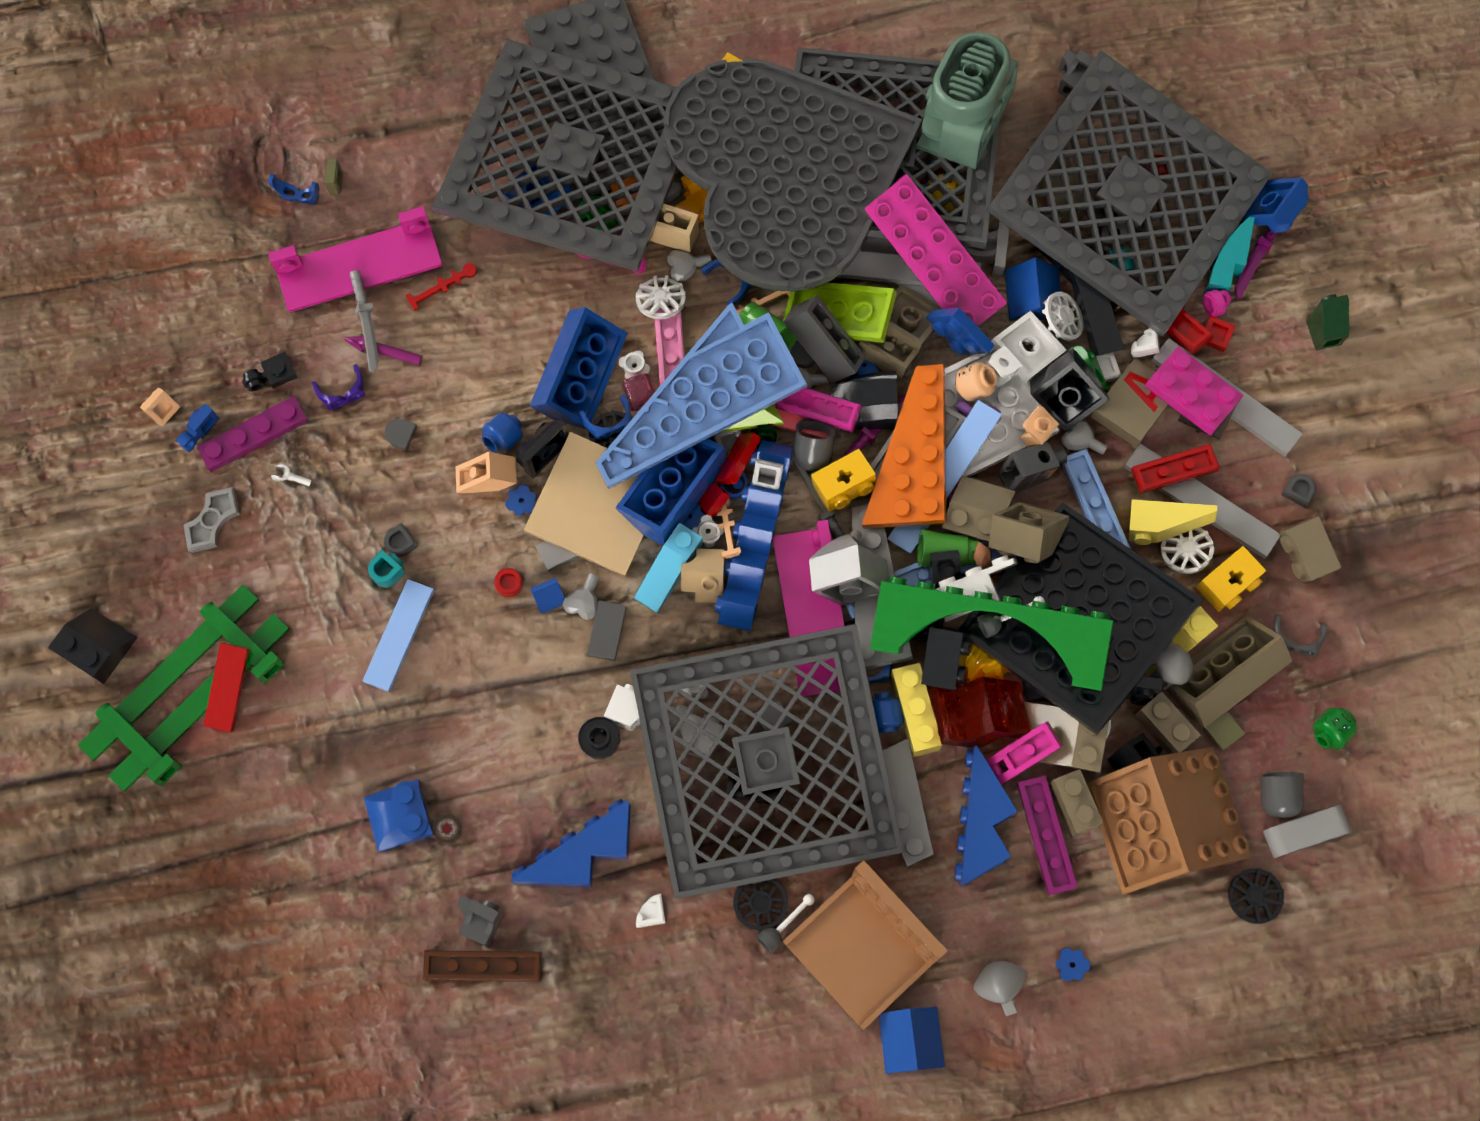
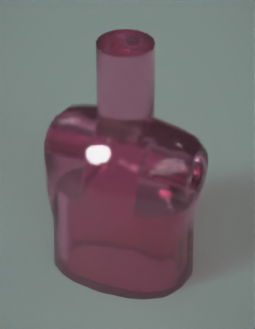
M646 373L630 377L621 383L630 409L633 412L639 411L656 391Z

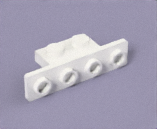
M1007 555L991 561L992 567L982 570L981 566L966 571V577L957 581L954 576L940 581V587L936 590L946 591V586L963 588V594L974 596L975 591L992 593V599L1000 600L990 575L1015 566L1018 562L1015 558L1009 559ZM973 611L953 614L945 617V621H951Z

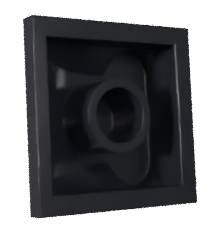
M563 420L545 422L538 427L535 434L528 441L518 447L516 462L524 468L525 473L532 479L561 452L569 435L566 423Z

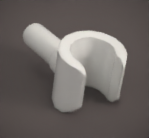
M286 465L274 466L281 468L284 475L282 478L271 475L273 480L284 481L287 479L310 486L312 480L290 472Z

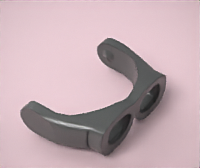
M1275 614L1272 630L1283 637L1289 652L1297 651L1301 655L1311 657L1318 655L1326 636L1327 624H1321L1317 642L1310 645H1297L1287 639L1281 632V615Z

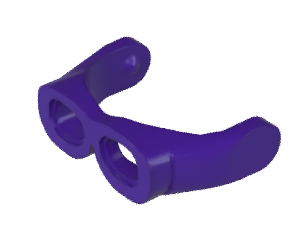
M357 364L353 365L354 372L357 374V380L344 396L322 394L316 381L311 382L316 395L326 405L328 410L339 408L365 396L363 376Z

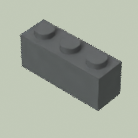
M817 295L793 306L784 320V324L788 327L789 331L796 337L805 351L832 383L855 374L866 357Z

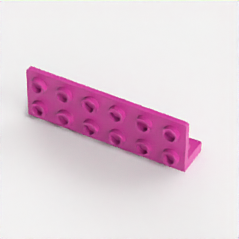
M907 174L899 178L894 185L865 207L866 213L941 309L960 308L978 327L1007 304Z
M421 206L398 213L401 226L299 256L294 245L269 252L268 256L277 273L287 310L294 312L353 294L354 287L350 272L354 270L360 271L361 280L364 285L363 288L366 290L441 267L442 261L424 207Z
M828 520L817 521L816 529L773 536V546L789 637L845 626L841 605L813 592L811 586L809 559L823 546L832 541ZM834 659L824 660V662L835 668ZM816 662L795 667L808 675ZM819 665L811 678L825 686L833 672ZM796 673L799 689L805 678ZM837 676L828 688L834 693L840 692ZM808 682L800 695L804 698L819 696L822 690Z

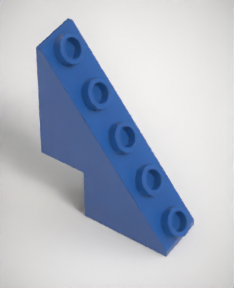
M977 745L972 750L967 749L965 766L970 767L969 778L964 777L962 795H967L966 806H961L960 823L964 824V835L958 836L957 852H961L962 857L961 864H956L954 881H958L960 887L965 886L1011 857L994 827L1017 813L1016 808Z
M620 799L608 807L610 812L603 817L594 816L584 824V830L578 834H575V832L569 833L560 840L561 845L553 851L548 848L537 855L535 858L537 862L528 868L526 865H523L511 874L513 877L511 882L515 885L592 888L593 859L628 860L630 802H624Z

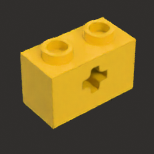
M857 449L811 474V479L823 504L831 512L835 509L839 510L846 507L851 500L859 496L870 494L876 484V473L860 449Z
M1242 546L1205 577L1196 588L1218 612L1225 607L1231 610L1242 600L1240 594L1247 589L1251 593L1263 582L1260 577L1266 570ZM1235 578L1237 582L1231 584L1229 580Z

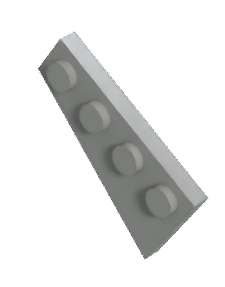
M906 739L884 749L883 755L904 851L900 855L906 868L933 856V849L909 740Z

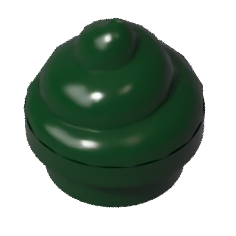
M770 424L758 425V428H752L750 433H755L761 438L756 447L757 449H759L762 440L775 442L777 439L776 429Z

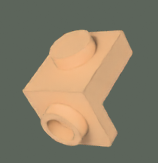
M1038 406L1023 423L1025 431L1019 438L1026 445H1042L1050 438L1051 433L1059 423L1044 407Z

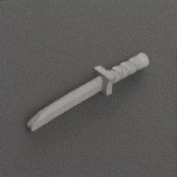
M354 270L350 272L354 293L356 294V301L358 302L355 313L360 316L369 372L372 373L379 363L371 317L373 304L367 302L360 271Z

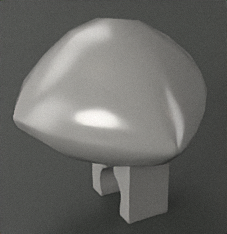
M1170 643L1154 663L1157 669L1149 677L1162 678V688L1164 690H1167L1173 684L1182 685L1188 682L1194 670L1190 654L1180 645Z
M1003 960L993 961L987 964L980 972L974 983V990L980 997L988 1001L1001 1003L1006 1016L1015 1014L1017 1009L1014 1005V997L1025 984L1027 971L1012 962Z

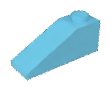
M679 523L663 545L634 599L655 613H658L681 580V564L694 560L697 549L703 548V537Z

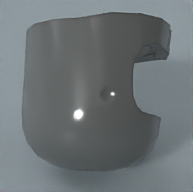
M805 419L796 424L793 456L801 468L809 471H818L831 463L835 437L834 428L811 419ZM806 428H812V430L825 431L829 437L820 439L809 438L801 435L799 432Z
M1272 772L1260 776L1261 804L1263 810L1268 815L1276 818H1290L1300 814L1304 807V773Z

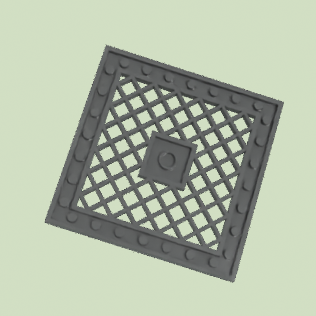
M507 39L432 205L433 212L638 272L678 170L668 153L663 129L665 110L671 95L677 87ZM535 78L538 84L527 88L524 82ZM560 85L562 91L551 95L549 89ZM517 86H519L521 91L515 93ZM543 92L546 98L535 102L532 96ZM584 92L587 98L576 102L573 96ZM526 99L529 105L518 109L515 103ZM568 99L571 105L559 109L557 103ZM609 99L612 105L601 109L598 103ZM510 106L512 111L506 113L508 107ZM551 106L554 112L543 116L540 110ZM592 106L595 112L584 116L581 110ZM634 106L637 112L626 116L623 110ZM531 113L536 115L537 118L529 122H525L523 119L524 116ZM576 113L579 119L568 123L565 117ZM617 113L620 119L609 123L606 117ZM659 113L662 120L651 123L648 117ZM517 119L520 125L508 129L506 123ZM601 120L604 126L593 130L590 124ZM642 120L645 126L634 130L631 124ZM554 122L552 128L550 129L548 124ZM542 126L545 132L534 137L531 130ZM499 127H501L503 132L497 134ZM625 127L628 133L618 137L615 131ZM663 129L662 134L659 137L656 131ZM525 133L528 139L516 143L514 137ZM609 134L612 140L605 142L604 135ZM650 134L653 141L643 144L640 138ZM508 140L511 146L499 151L497 144ZM634 141L637 147L626 151L623 145ZM546 142L543 150H541L539 144ZM491 147L494 153L487 156ZM533 147L536 154L525 158L522 151ZM617 148L620 154L609 158L606 152ZM655 150L651 158L648 152ZM516 154L519 160L507 165L505 158ZM600 155L603 161L596 164ZM642 155L645 162L634 165L631 159ZM499 161L502 167L490 172L487 166ZM625 162L628 169L617 172L614 166ZM537 163V171L532 172L530 166ZM482 168L484 175L478 177L479 172ZM524 168L527 175L515 179L512 173ZM608 169L611 176L600 179L597 173ZM646 171L644 179H642L639 173ZM507 175L510 182L498 186L495 180ZM549 176L552 182L540 186L538 180ZM633 176L637 183L626 187L622 180ZM590 177H592L594 183L583 187L582 183L588 184ZM490 183L493 189L480 193L478 187ZM532 183L535 189L523 193L520 187ZM574 183L577 190L566 194L563 187ZM617 183L620 190L609 194L605 187ZM515 190L518 196L506 201L503 194ZM557 190L560 197L549 201L546 194ZM599 190L603 197L591 201L589 194ZM638 192L634 201L631 194ZM540 197L543 204L531 208L529 201ZM582 197L586 204L574 208L571 202ZM625 197L628 204L617 209L614 202ZM565 204L569 211L557 215L554 209ZM608 204L611 211L600 216L597 209ZM591 212L594 219L583 223L579 216ZM629 214L628 219L625 223L622 216ZM616 219L620 226L608 230L605 223ZM599 226L601 231L593 228Z
M798 47L795 71L828 84L834 81L838 88L865 98L871 95L876 100L875 102L891 108L894 107L889 102L897 98L902 104L894 109L902 112L909 110L913 116L922 119L923 122L926 108L920 110L916 104L922 100L927 104L926 94L930 85L933 84L935 72L941 61ZM860 84L864 89L856 93L852 87ZM886 86L890 92L883 96L878 90ZM912 89L916 95L908 98L904 92ZM1000 120L976 169L962 164L954 169L948 163L950 160L923 150L916 153V145L923 133L921 130L918 132L897 176L899 174L901 176L907 174L964 247L986 249L990 213L986 210L990 206L992 199ZM929 155L935 162L927 166L922 159ZM915 165L920 171L912 176L910 173H913ZM941 167L947 174L939 179L934 174V171ZM967 171L966 181L961 177V174ZM925 177L932 182L926 188L919 183ZM954 180L959 186L951 191L945 184ZM939 190L944 196L936 201L931 194ZM965 192L963 203L958 196ZM949 202L956 207L950 213L943 208ZM873 223L867 236L886 238L877 225Z
M1100 50L986 211L1156 333L1163 336L1272 175V172ZM1115 99L1117 108L1107 109L1105 100ZM1097 102L1099 110L1090 111L1094 104ZM1136 114L1138 124L1129 125L1127 115ZM1119 116L1121 126L1111 127L1109 117ZM1101 118L1103 128L1094 129L1091 119ZM1084 120L1086 130L1076 131ZM1148 130H1158L1160 140L1150 141ZM1140 131L1142 142H1133L1131 132ZM1123 133L1125 143L1115 144L1113 134ZM1105 135L1107 145L1097 146L1095 136ZM1087 137L1089 147L1080 148L1078 138ZM1070 140L1072 149L1063 150L1065 145ZM1179 145L1181 155L1172 156L1170 146ZM1162 147L1164 157L1154 158L1152 148ZM1144 149L1146 159L1137 160L1135 150ZM1127 151V155H1124L1119 161L1117 152ZM1109 153L1111 163L1101 164L1099 154ZM1091 155L1094 165L1084 166L1082 156ZM1074 157L1076 167L1066 168L1064 158ZM1056 160L1058 169L1048 170ZM1200 160L1203 171H1193L1191 161ZM1183 162L1185 173L1176 174L1174 163ZM1166 164L1168 175L1159 176L1156 165ZM1113 170L1105 181L1103 171ZM1095 172L1098 183L1088 184L1085 173ZM1078 174L1080 185L1070 186L1068 175ZM1060 176L1062 187L1052 188L1050 177ZM1222 176L1224 186L1215 187L1213 177ZM1205 178L1207 188L1198 189L1196 179ZM1042 179L1044 189L1034 190ZM1187 180L1189 190L1180 191L1178 181ZM1164 182H1170L1172 192L1163 193L1168 186ZM1099 190L1094 197L1098 201L1091 200L1090 191ZM1082 192L1084 203L1074 204L1072 193ZM1226 193L1219 203L1217 194ZM1064 194L1066 205L1056 206L1054 195ZM1209 195L1211 206L1202 207L1200 196ZM1046 196L1048 207L1038 208L1036 197ZM1191 197L1194 208L1184 209L1182 198ZM1174 199L1176 210L1167 211L1164 200ZM1157 203L1159 212L1150 213L1154 205ZM1103 208L1106 218L1096 219L1094 209ZM1086 210L1088 220L1078 221L1076 211ZM1068 212L1070 223L1060 224L1058 213ZM1113 212L1120 217H1113ZM1212 213L1206 222L1204 214ZM1044 214H1050L1051 220L1044 216ZM1195 215L1198 225L1188 226L1186 216ZM1178 217L1180 228L1171 229L1169 218ZM1160 219L1163 230L1153 231L1151 220ZM1125 223L1128 234L1118 235L1115 224ZM1143 223L1145 232L1135 233V228L1138 229ZM1107 225L1110 236L1100 237L1097 226ZM1090 227L1092 238L1082 239L1080 229ZM1065 230H1072L1073 236ZM1199 232V234L1192 243L1190 233ZM1174 235H1182L1183 246H1175ZM1165 237L1167 248L1157 249L1155 238ZM1147 239L1149 250L1140 251L1137 240ZM1129 241L1131 252L1122 253L1119 242ZM1111 243L1114 254L1104 255L1101 244ZM1094 245L1095 252L1087 246ZM1186 252L1181 261L1179 262L1177 253ZM1169 254L1171 265L1161 266L1159 255ZM1151 257L1153 268L1144 269L1141 258ZM1133 259L1136 270L1126 271L1123 260ZM1116 261L1117 267H1115L1110 262ZM1172 272V274L1165 283L1163 273ZM1155 274L1158 286L1148 287L1146 275ZM1131 277H1137L1138 282L1133 280Z
M856 624L630 670L675 899L904 853ZM834 659L835 668L824 662V660ZM816 662L808 675L795 667ZM819 665L833 672L825 686L811 678ZM788 668L780 681L767 673ZM791 670L805 678L797 692L783 684ZM759 674L752 686L739 679L740 677ZM763 676L777 684L768 698L755 690ZM836 676L841 697L828 689ZM731 679L723 692L711 685V683ZM735 681L748 689L740 704L727 696ZM808 682L822 690L814 704L800 695ZM703 685L695 698L682 690ZM707 687L720 695L712 709L698 701ZM780 687L794 695L786 709L772 701ZM674 691L666 703L665 693ZM679 693L692 701L683 715L670 707ZM752 693L766 701L757 715L744 707ZM825 693L839 701L831 715L817 706ZM797 698L811 707L803 720L789 712ZM723 699L737 707L729 721L716 713ZM769 704L782 712L774 726L760 718ZM842 704L847 725L835 718ZM695 705L709 713L701 726L687 718ZM741 710L754 718L746 732L733 724ZM814 710L828 718L820 732L806 724ZM668 711L680 718L673 731ZM786 715L800 724L792 737L789 726L778 728ZM712 716L726 724L718 737L704 729ZM758 721L771 729L750 734ZM831 721L845 729L837 743L823 735ZM684 722L697 729L689 743L676 735ZM729 727L743 735L732 738L734 749L721 741ZM803 727L817 735L809 749L795 741ZM701 733L715 741L706 755L693 747ZM848 733L853 754L840 746ZM820 738L834 747L826 760L811 752ZM674 739L686 747L679 759L677 758ZM718 744L731 752L723 766L710 758ZM793 745L806 752L798 765H796ZM837 749L851 758L842 772L829 764ZM690 750L703 758L695 772L682 764ZM809 755L823 764L815 777L800 769ZM734 757H736L739 777L727 769ZM707 761L720 769L712 783L698 775ZM854 761L859 783L846 775ZM826 766L840 775L831 789L818 781ZM680 768L692 775L684 789ZM723 773L737 781L729 795L715 786ZM798 773L811 781L803 795L790 787L791 785L800 784ZM843 778L857 786L849 800L835 792ZM695 779L709 787L701 800L687 792ZM814 784L828 792L820 806L807 798ZM740 785L743 795L754 793L746 806L733 798ZM783 787L775 800L761 792ZM786 789L800 798L792 812L778 803ZM712 790L726 798L718 812L704 803ZM860 790L865 811L852 803ZM758 795L772 804L764 817L749 809ZM832 795L845 803L838 817L823 809ZM685 796L698 804L690 817ZM729 801L743 810L735 823L721 815ZM803 801L817 809L809 823L795 815ZM701 807L714 815L706 829L693 821ZM775 807L788 815L780 829L767 821ZM849 807L863 815L854 829L841 821ZM746 813L760 821L752 835L738 826ZM820 813L834 821L826 835L812 826ZM718 818L732 827L724 840L710 832ZM792 818L806 827L798 840L784 832ZM867 818L869 829L859 831ZM763 824L777 832L769 846L755 838ZM838 824L851 832L830 837ZM691 825L703 833L696 845L694 844ZM735 830L749 839L741 852L727 844ZM809 830L822 838L801 843ZM706 836L720 844L712 858L698 849ZM780 836L793 843V845L773 848ZM752 841L765 849L744 854ZM724 847L737 855L716 860ZM696 853L708 862L698 864Z

